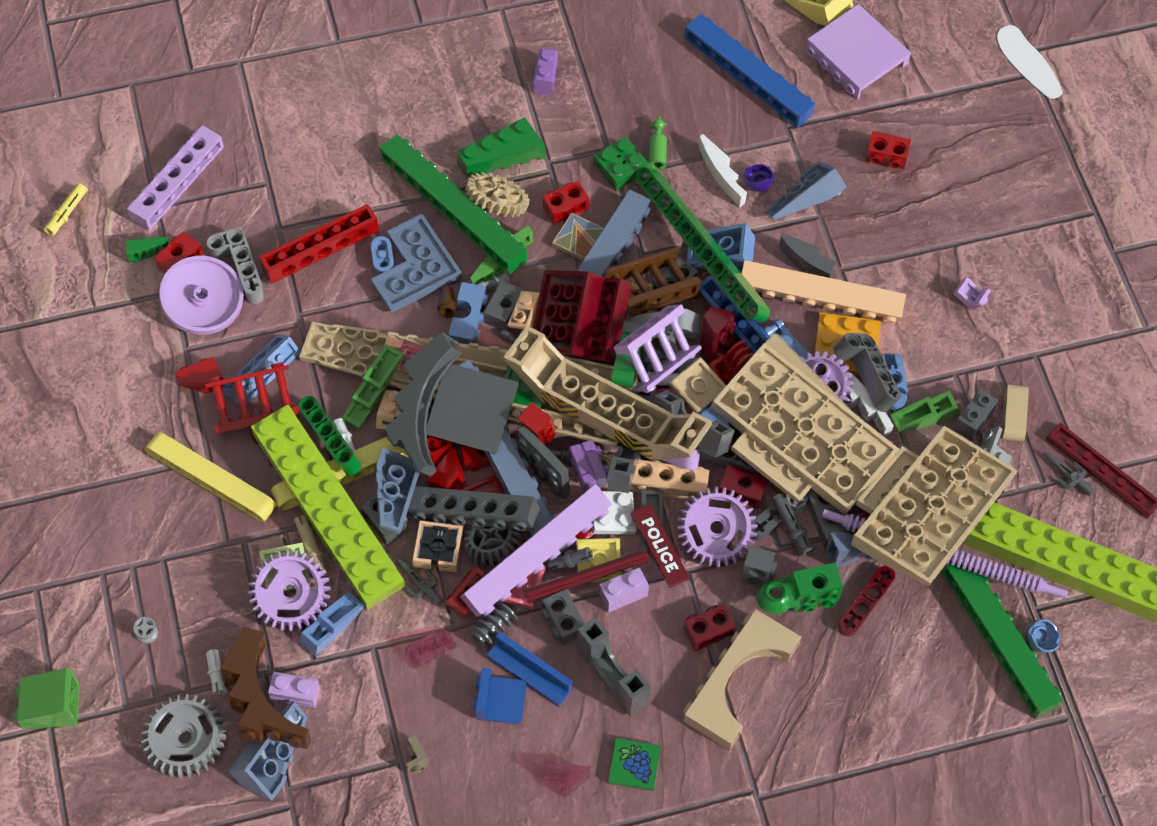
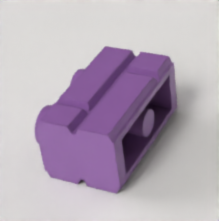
M539 49L534 75V93L553 95L558 66L557 50Z
M593 440L569 448L568 456L584 493L595 484L599 488L608 484L609 468L607 464H602L601 458H603L601 449L599 446L595 447Z

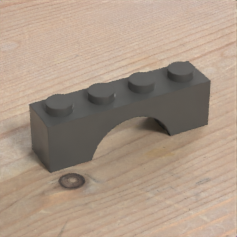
M668 390L655 395L653 404L674 415L687 414L684 399ZM716 420L712 422V425L697 447L704 450L709 456L716 458L728 452L734 429Z

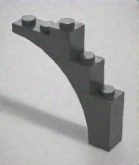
M443 332L438 334L403 364L408 371L406 375L411 382L394 396L398 402L397 408L402 414L384 428L389 435L387 437L388 441L394 447L403 448L404 452L414 461L413 467L420 474L424 473L428 476H432L437 471L430 457L427 444L426 424L429 406L440 379L450 365L462 354L453 338Z

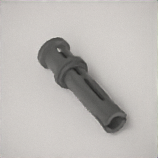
M784 492L771 498L790 532V541L794 542L799 551L798 556L803 557L816 550V546L812 545L807 536V529L801 527Z

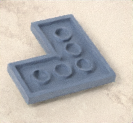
M420 214L387 231L388 237L405 262L372 278L371 283L389 311L393 313L463 276L461 270L424 215Z

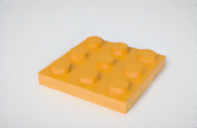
M820 312L814 357L816 351H819L821 356L826 351L829 353L830 358L832 354H835L833 347L849 332L868 334L879 346L881 321ZM843 360L842 366L847 365L849 367L847 371L854 376H860L852 360ZM822 366V367L819 368L818 371H825V372H826V371H827V367H826V366Z

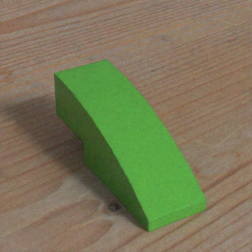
M949 390L932 399L926 397L892 413L891 417L899 433L947 420L960 414V411Z

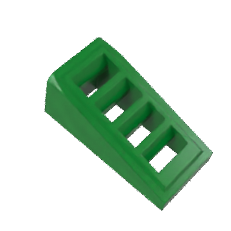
M164 236L126 240V254L129 263L157 255L160 250L169 245L168 238Z

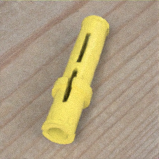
M77 183L60 208L53 212V217L43 228L48 235L55 236L62 224H66L68 216L88 191L83 184Z

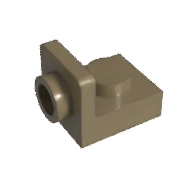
M416 734L407 738L409 746L406 749L411 759H414L405 764L409 774L413 772L415 774L420 773L429 764L428 757Z

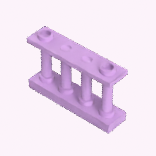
M682 304L665 307L613 347L617 355L626 354L630 356L641 380L640 383L633 387L634 392L643 391L648 393L654 390L656 384L685 361L693 359L696 356L695 354L702 349L700 345L689 346L681 330L678 317L685 312ZM668 324H670L681 348L677 354H674L664 332ZM654 335H657L668 359L663 365H661L651 343ZM641 345H643L655 370L649 376L637 353Z

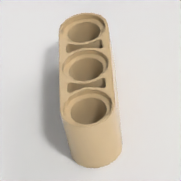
M1007 384L1005 387L1001 433L1003 440L1024 442L1029 394L1027 386Z

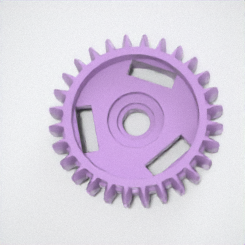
M715 487L714 492L711 493L709 488H706L705 495L698 491L699 498L696 499L692 495L690 499L693 503L685 502L684 504L688 509L680 510V513L685 516L678 518V521L683 523V525L677 526V530H683V533L679 534L678 538H685L681 546H689L686 553L688 554L693 551V560L698 556L701 557L700 564L708 560V566L710 567L712 562L715 561L716 566L719 567L721 561H723L725 566H728L729 559L736 563L735 556L738 555L741 559L744 558L741 551L748 552L749 548L746 545L754 544L750 537L757 536V533L751 531V529L757 528V524H751V521L755 520L756 516L749 515L753 508H745L748 503L747 500L742 503L740 502L741 494L736 498L733 497L734 490L730 494H726V488L724 487L722 492L719 493L718 488ZM709 500L731 503L730 509L709 507ZM717 521L723 525L721 533L715 534L711 531L710 526L713 522ZM696 525L703 545L698 547L689 530V527ZM739 530L745 535L734 550L731 551L726 546Z
M286 550L285 556H282L281 552L278 551V558L275 559L270 554L269 563L263 559L264 567H255L259 574H251L252 578L256 581L249 582V586L253 587L254 590L248 591V594L255 598L250 599L249 602L250 604H257L252 610L254 612L261 611L257 617L261 619L265 616V625L272 621V629H275L279 624L281 631H284L285 626H288L290 632H293V626L296 625L300 631L302 630V623L309 627V619L317 621L315 614L322 613L320 607L327 608L328 605L323 600L330 599V596L325 594V591H330L331 588L330 586H324V584L329 582V578H322L326 574V570L318 571L321 563L318 562L313 565L314 557L306 560L307 553L304 552L299 557L298 550H295L294 555L291 556L289 550ZM275 569L278 573L266 590L262 587V583L267 574ZM310 570L318 585L317 588L311 590L302 571ZM289 585L296 588V594L290 598L286 597L283 593L285 587ZM278 610H300V616L278 617L277 612Z

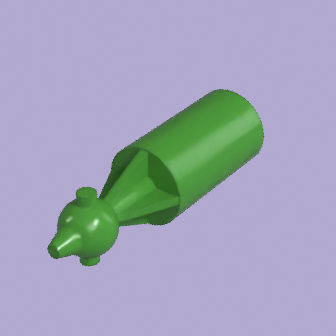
M657 116V119L651 123V127H654L655 131L649 138V168L657 171L666 168L667 138L662 131L664 126H667V123L660 116Z

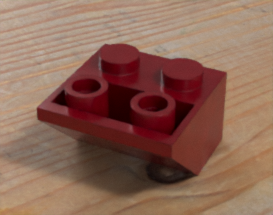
M712 306L703 317L700 340L702 348L700 352L708 364L730 350L734 343L732 334L736 328V322H734L735 313Z

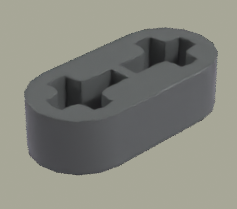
M770 506L751 522V524H757V528L765 525L762 532H755L757 536L752 537L754 540L765 539L783 523V519L776 506ZM771 513H772L773 515L778 514V515H779V516H778V520H777L776 518H773V519L769 522L770 517H771Z

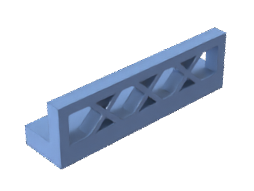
M277 334L233 377L271 369V364L279 362L288 365L301 351L289 336ZM275 373L263 375L265 387L276 377ZM254 378L241 380L247 404L258 394ZM225 384L221 388L222 393L231 396L238 405L234 384Z

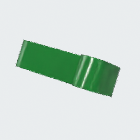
M622 331L620 342L629 336L631 332ZM642 345L638 348L637 351L639 358L641 357ZM619 354L616 356L611 382L621 387L633 388L636 369L630 356Z

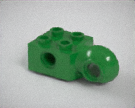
M830 563L793 572L785 579L765 582L758 588L756 599L759 607L772 615L784 613L790 608L795 613H809L814 611L815 608L835 606L839 601L843 584L836 563ZM777 593L780 597L773 598L770 594Z

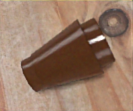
M445 286L441 289L437 310L442 317H452L458 310L454 290L450 286Z

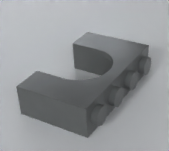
M597 617L580 627L577 634V649L626 713L631 717L646 707L649 702L651 686L637 669L628 675L620 666L610 649L609 633Z

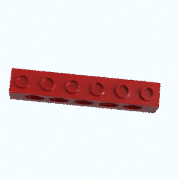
M366 204L259 256L261 268L269 282L273 284L379 232L378 219L370 206Z

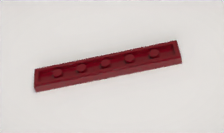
M1059 423L1046 437L1047 441L1074 462H1077L1089 474L1148 519L1157 509V498L1062 423Z

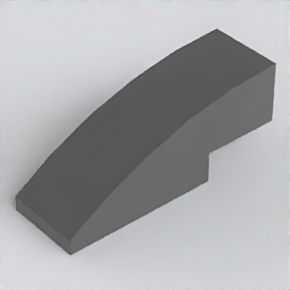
M782 233L779 247L797 267L808 274L827 278L832 277L836 261L819 255L820 247Z

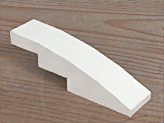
M704 134L700 135L699 149L706 166L726 195L740 208L745 204L747 192L737 184L739 175L729 167L730 158Z
M852 375L848 379L854 383V385L848 386V389L853 391V393L846 395L850 399V401H846L848 407L857 406L866 423L874 420L882 436L891 435L893 424L886 412H881L875 407L866 387Z

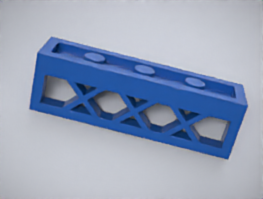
M499 632L496 635V644L487 654V658L517 679L524 680L527 686L560 707L572 691L573 681L503 633Z

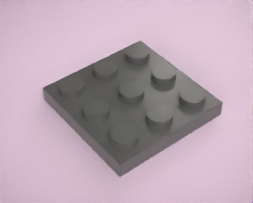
M523 425L518 430L521 458L524 457L528 467L531 465L536 470L535 474L541 481L545 480L549 484L550 490L556 496L560 495L565 499L570 495L568 469Z

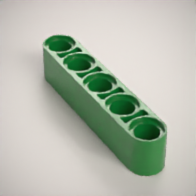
M313 396L302 398L299 402L300 411L346 475L358 473L362 465L360 460L316 398Z

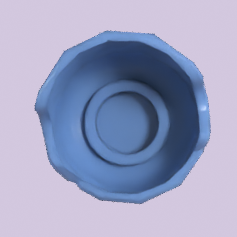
M1039 619L1030 624L1027 629L1026 638L1033 650L1040 653H1050L1059 648L1058 642L1061 634L1052 622Z

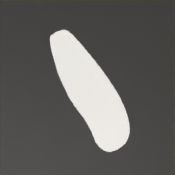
M1013 25L1001 28L997 34V40L1001 50L1014 67L1047 97L1055 99L1061 96L1062 89L1053 70L1044 57L1027 41L1022 32Z

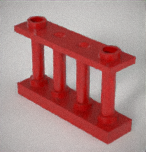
M279 362L271 364V369L224 380H221V376L208 379L209 383L204 385L206 389L211 387L213 389L220 418L218 420L219 425H215L216 434L252 426L274 413L273 409L270 408L263 375L271 373L276 375L282 400L281 408L289 405L295 415H300L299 407H294L290 401L283 372L284 370H289V365ZM250 378L255 380L262 409L260 411L261 415L253 417L252 413H249L241 381ZM228 383L234 384L241 413L239 415L240 420L232 422L231 418H228L221 385Z

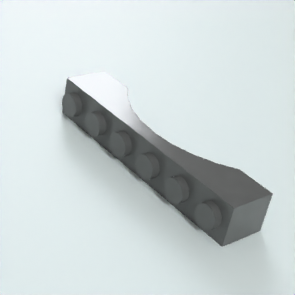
M655 385L656 388L648 393L643 391H633V393L653 403L657 385ZM620 443L610 465L607 489L629 493L640 453Z

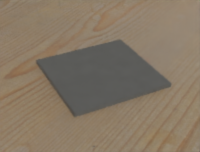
M451 364L442 376L426 426L427 435L497 454L519 382Z

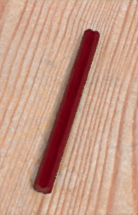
M641 550L525 589L524 595L527 602H531L649 561V555L646 550Z

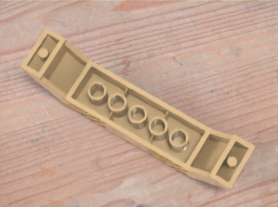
M529 326L525 327L503 357L504 361L543 403L651 460L690 457L712 425L711 420L695 412H692V414L674 415L564 358L545 338V334Z

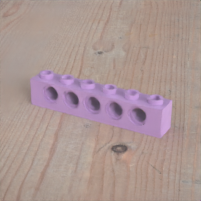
M203 125L194 131L187 143L179 148L178 153L167 161L166 166L160 172L156 173L151 183L142 189L141 194L135 200L130 202L127 208L130 220L150 231L224 148L221 136Z

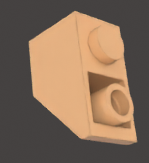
M521 290L508 322V327L525 329L526 326L533 327L540 293Z

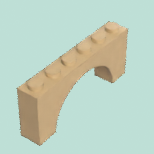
M757 609L752 615L748 614L742 623L744 627L741 632L736 631L730 641L732 645L729 650L725 648L721 653L719 665L711 668L707 675L708 681L705 685L701 684L695 693L696 699L693 703L689 701L683 710L685 714L684 723L729 751L740 736L743 725L732 716L726 703L725 686L728 679L740 665L757 657L770 656L788 662L801 641V636Z

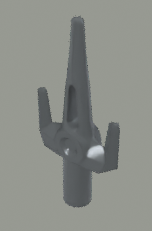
M1043 451V454L1068 478V483L1057 478V481L1067 489H1073L1077 485L1089 496L1095 491L1094 488L1083 480L1087 471L1077 462H1073L1079 472H1074L1048 452Z
M397 558L396 561L418 587L417 592L409 586L406 587V590L416 599H421L427 595L437 606L442 604L443 599L433 590L437 586L438 579L430 570H426V573L431 580L426 581L400 558ZM411 574H414L421 582L418 583Z

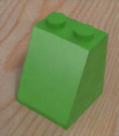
M64 668L20 678V686L16 688V697L19 700V704L15 708L14 717L22 729L77 726L80 683L72 669Z

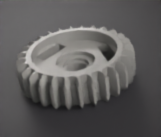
M186 694L185 700H182L180 695H177V701L174 702L168 697L169 704L165 705L163 702H160L161 709L153 708L155 715H147L150 723H143L145 730H148L141 732L144 738L141 744L143 747H146L143 749V752L146 756L149 755L147 757L149 763L154 762L153 767L156 770L160 768L163 775L167 771L170 777H173L175 772H177L180 779H182L185 772L189 778H191L192 771L200 775V768L203 767L208 771L207 763L210 762L215 765L216 762L213 757H221L218 749H225L223 742H220L227 740L226 735L223 734L227 731L226 727L222 725L224 724V719L219 717L220 711L218 709L214 710V704L210 703L207 705L208 702L205 698L199 703L197 695H195L193 700L190 699L189 694ZM203 715L207 717L213 729V733L206 735L198 719ZM170 716H173L161 734L157 733L162 723ZM182 733H190L191 739L189 742H179V736ZM171 756H193L192 760L184 762L170 760Z

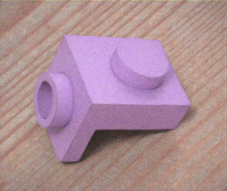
M966 277L960 282L953 294L971 310L978 306L982 307L988 301L987 296L991 290L988 288L981 290Z

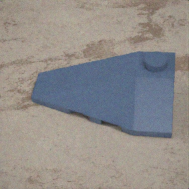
M818 161L800 176L801 181L797 185H791L788 188L789 193L787 196L780 197L765 214L774 220L838 197L847 186L834 167Z
M382 447L376 464L379 526L400 534L419 472L413 467L414 461L411 458Z
M292 701L280 713L291 722L305 727L308 716L295 701ZM265 737L261 744L253 741L240 753L228 771L242 787L268 801H273L285 784L287 778L285 773L289 763L293 761L294 756L292 753L294 747L281 741H272L268 737Z

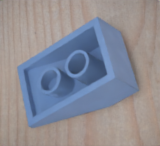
M747 223L707 229V232L740 272L744 260L753 262L755 236ZM688 247L687 263L696 269L707 270Z

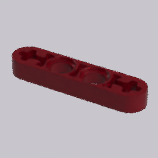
M881 566L873 574L841 617L838 629L842 635L847 637L854 636L894 582L895 571L892 568ZM887 573L889 577L880 585L879 581L882 575ZM875 588L878 590L879 596L875 598L870 597L867 590ZM862 604L867 608V612L859 614L855 610V606ZM853 616L855 620L852 627L846 629L845 623L848 624Z

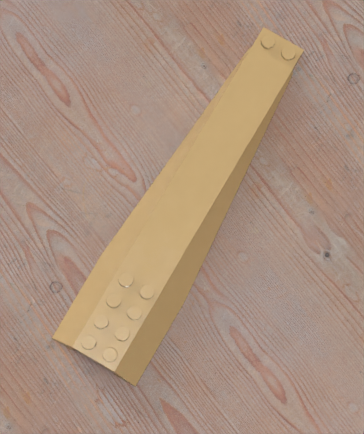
M312 321L299 358L300 361L364 377L383 347L388 344L404 354L389 386L403 389L411 382L406 375L408 371L403 364L434 338H418L417 335L410 334L402 336L395 332L380 333L379 330L335 324L331 326ZM454 340L462 354L452 364L460 365L471 360L473 366L477 365L480 372L505 378L508 364L504 361L503 357L507 353V349H499V346L492 345L484 347L479 346L477 343H470V345L462 344ZM563 356L609 381L612 380L614 366ZM636 371V375H635L633 387H635L636 382H637V379H638L637 371ZM441 379L434 391L433 399L436 398ZM622 387L632 393L634 391L633 388ZM513 403L507 421L520 424L518 417L528 406ZM543 403L541 410L552 418L556 434L588 441L593 440V442L615 447L619 445V442Z

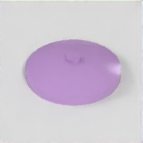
M193 256L175 263L165 273L160 285L159 296L162 310L172 324L188 333L207 335L219 332L235 321L242 308L244 293L239 276L228 264L209 256Z

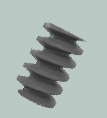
M496 602L494 604L495 609L487 616L482 614L481 619H477L475 625H470L468 628L474 642L483 650H486L484 642L490 645L493 643L490 637L496 638L497 630L502 633L506 631L503 627L504 624L508 627L512 626L510 618L514 621L518 620L516 614L502 602Z

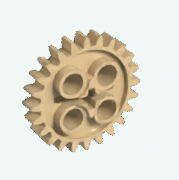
M482 172L481 175L478 173L475 176L471 175L465 191H467L466 195L470 196V200H475V205H482V209L487 208L488 212L494 211L496 215L502 213L505 217L507 214L511 217L524 214L530 201L528 194L524 193L525 190L519 189L520 185H514V181H507L506 177L502 179L499 175L495 177L491 173L486 175Z

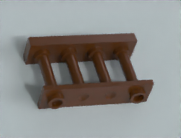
M678 247L605 270V278H621L626 280L633 277L642 291V294L632 296L631 293L629 294L625 318L698 295L701 284L700 279L697 276L686 278L675 262L679 254ZM669 266L679 282L668 284L659 269ZM651 272L661 288L650 290L641 275Z

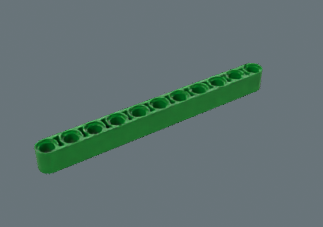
M641 167L636 173V181L745 318L761 323L765 322L770 316V309L661 173L647 167Z

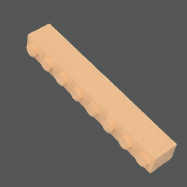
M744 260L741 274L757 293H761L766 298H774L776 296L786 302L800 301L805 306L814 307L819 305L828 311H835V309L843 310V313L847 315H855L857 313L862 314L867 319H875L876 317L892 324L899 322L902 318L906 298L904 293Z

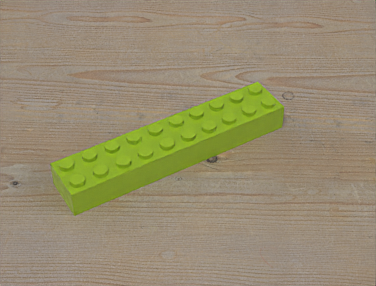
M286 405L252 425L253 436L365 605V608L369 610L404 588V579L290 406Z
M994 502L962 543L1153 622L1157 621L1156 567Z

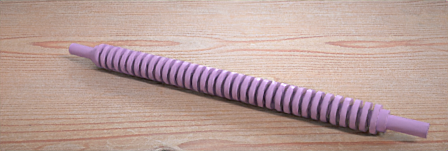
M824 509L822 515L823 518L841 523L848 531L850 527H853L851 532H855V529L859 530L865 521L864 517L859 521L860 516L858 515L856 519H853L854 514L852 513L851 515L846 514L844 516ZM959 549L950 558L952 566L955 565V562H957L956 567L958 568L963 564L962 569L964 570L968 566L967 571L971 572L972 568H974L973 573H977V570H979V575L985 572V577H988L990 574V578L993 579L996 576L995 580L997 581L1001 577L1002 583L1007 579L1006 584L1008 585L1013 581L1012 586L1014 587L1019 583L1018 588L1021 589L1022 585H1024L1023 590L1027 591L1028 587H1030L1029 592H1033L1035 589V594L1046 592L1066 599L1068 590L1047 584L1043 577L1037 580L1038 576L1034 575L1032 579L1031 573H1028L1026 577L1025 571L1020 575L1021 570L1019 569L1014 573L1015 568L1013 567L1009 571L1010 566L1006 565L1005 569H1003L1004 564H1000L998 567V562L992 565V560H989L987 564L986 558L981 562L982 557L980 556L975 560L976 555L974 554L971 558H969L970 553L968 552L964 556L965 551H961L958 554Z

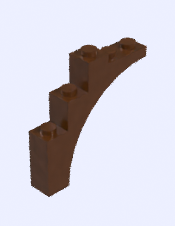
M243 626L220 667L222 680L234 686L229 695L231 709L243 714L238 723L240 737L248 742L254 741L260 744L265 737H268L272 741L288 743L294 748L308 749L311 744L309 729L299 726L279 714L261 691L258 682L260 659L266 647L264 632Z

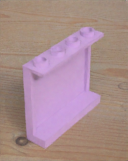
M859 4L809 37L806 45L807 54L814 58L822 69L827 70L834 80L845 87L846 91L856 99L860 98V93L863 89L896 66L900 65L903 68L908 65L911 52Z

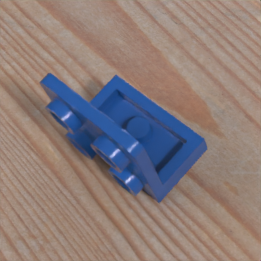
M482 668L481 675H477L475 688L479 689L478 697H473L472 710H476V720L520 724L523 716L526 682L524 680L491 677V669Z

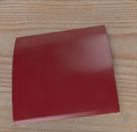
M544 270L533 329L545 334V338L563 356L597 363L615 364L617 354L613 347L621 339L632 283L621 278H605L589 271Z

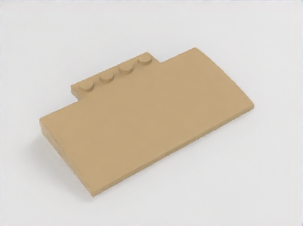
M766 343L759 348L729 382L710 407L742 433L741 437L731 447V450L797 503L812 489L844 515L848 513L859 497L899 450V448Z
M943 426L920 456L902 446L859 497L856 505L871 515L855 533L851 545L897 572L929 586L1013 479L1018 470L946 426Z

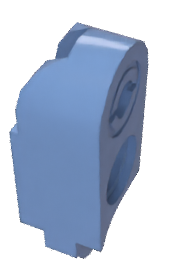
M886 353L882 357L886 365L891 366L889 371L897 383L896 385L901 394V398L890 409L898 411L903 409L907 403L908 390L905 367L901 355L898 353Z

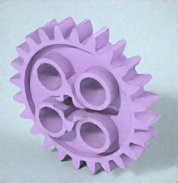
M816 351L815 357L808 353V359L801 356L802 360L818 376L819 368L826 366V373L819 377L829 387L831 384L837 383L838 389L834 393L842 401H850L846 395L853 393L852 390L848 389V386H852L854 383L848 380L852 377V374L845 373L849 367L847 365L842 366L844 361L841 358L836 361L837 356L835 354H832L829 358V353L826 351L823 353V356H821L819 351Z

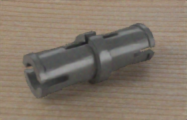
M590 547L576 551L568 550L565 551V554L557 556L552 561L548 558L549 568L551 567V571L564 567L572 568L578 563L591 561L593 553L592 550L589 551Z

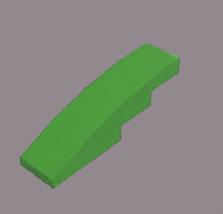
M527 226L514 234L513 237L518 242H522L527 246L533 242V231ZM488 256L470 277V284L490 280L492 276L502 273L506 274V272Z
M388 344L383 347L364 375V381L353 395L352 403L341 417L345 422L361 430L393 378L404 357L403 353Z

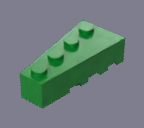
M525 117L457 151V165L467 179L471 175L475 176L476 173L480 175L482 172L488 174L492 173V170L510 168V165L529 163V160L537 158L538 160L545 159V144Z

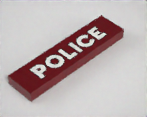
M649 504L632 511L631 516L668 587L672 588L688 581L689 575L652 505Z

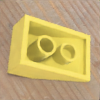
M784 0L813 22L827 26L853 7L852 0Z

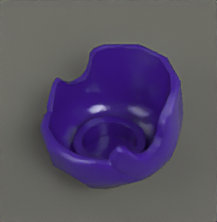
M755 164L750 168H746L743 179L748 189L754 192H763L772 185L774 173L770 167L764 164Z

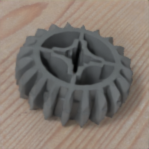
M469 525L470 531L465 532L466 538L463 539L465 552L469 559L475 562L477 566L482 565L485 569L489 565L495 568L497 564L501 563L523 543L521 531L511 528L497 529L490 526L477 527Z

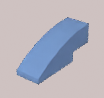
M348 591L320 613L317 621L301 632L299 643L316 656L356 618L365 605Z

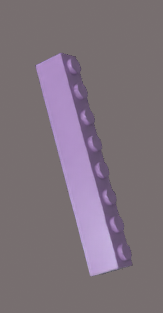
M595 484L460 596L476 617L481 614L487 616L495 609L494 603L498 600L503 602L512 595L510 590L513 587L520 588L528 581L526 577L531 572L535 575L545 567L543 562L548 558L551 561L561 553L559 549L563 545L569 547L577 540L575 535L580 531L584 534L594 526L591 523L594 519L598 518L601 520L609 513L608 508L612 503Z

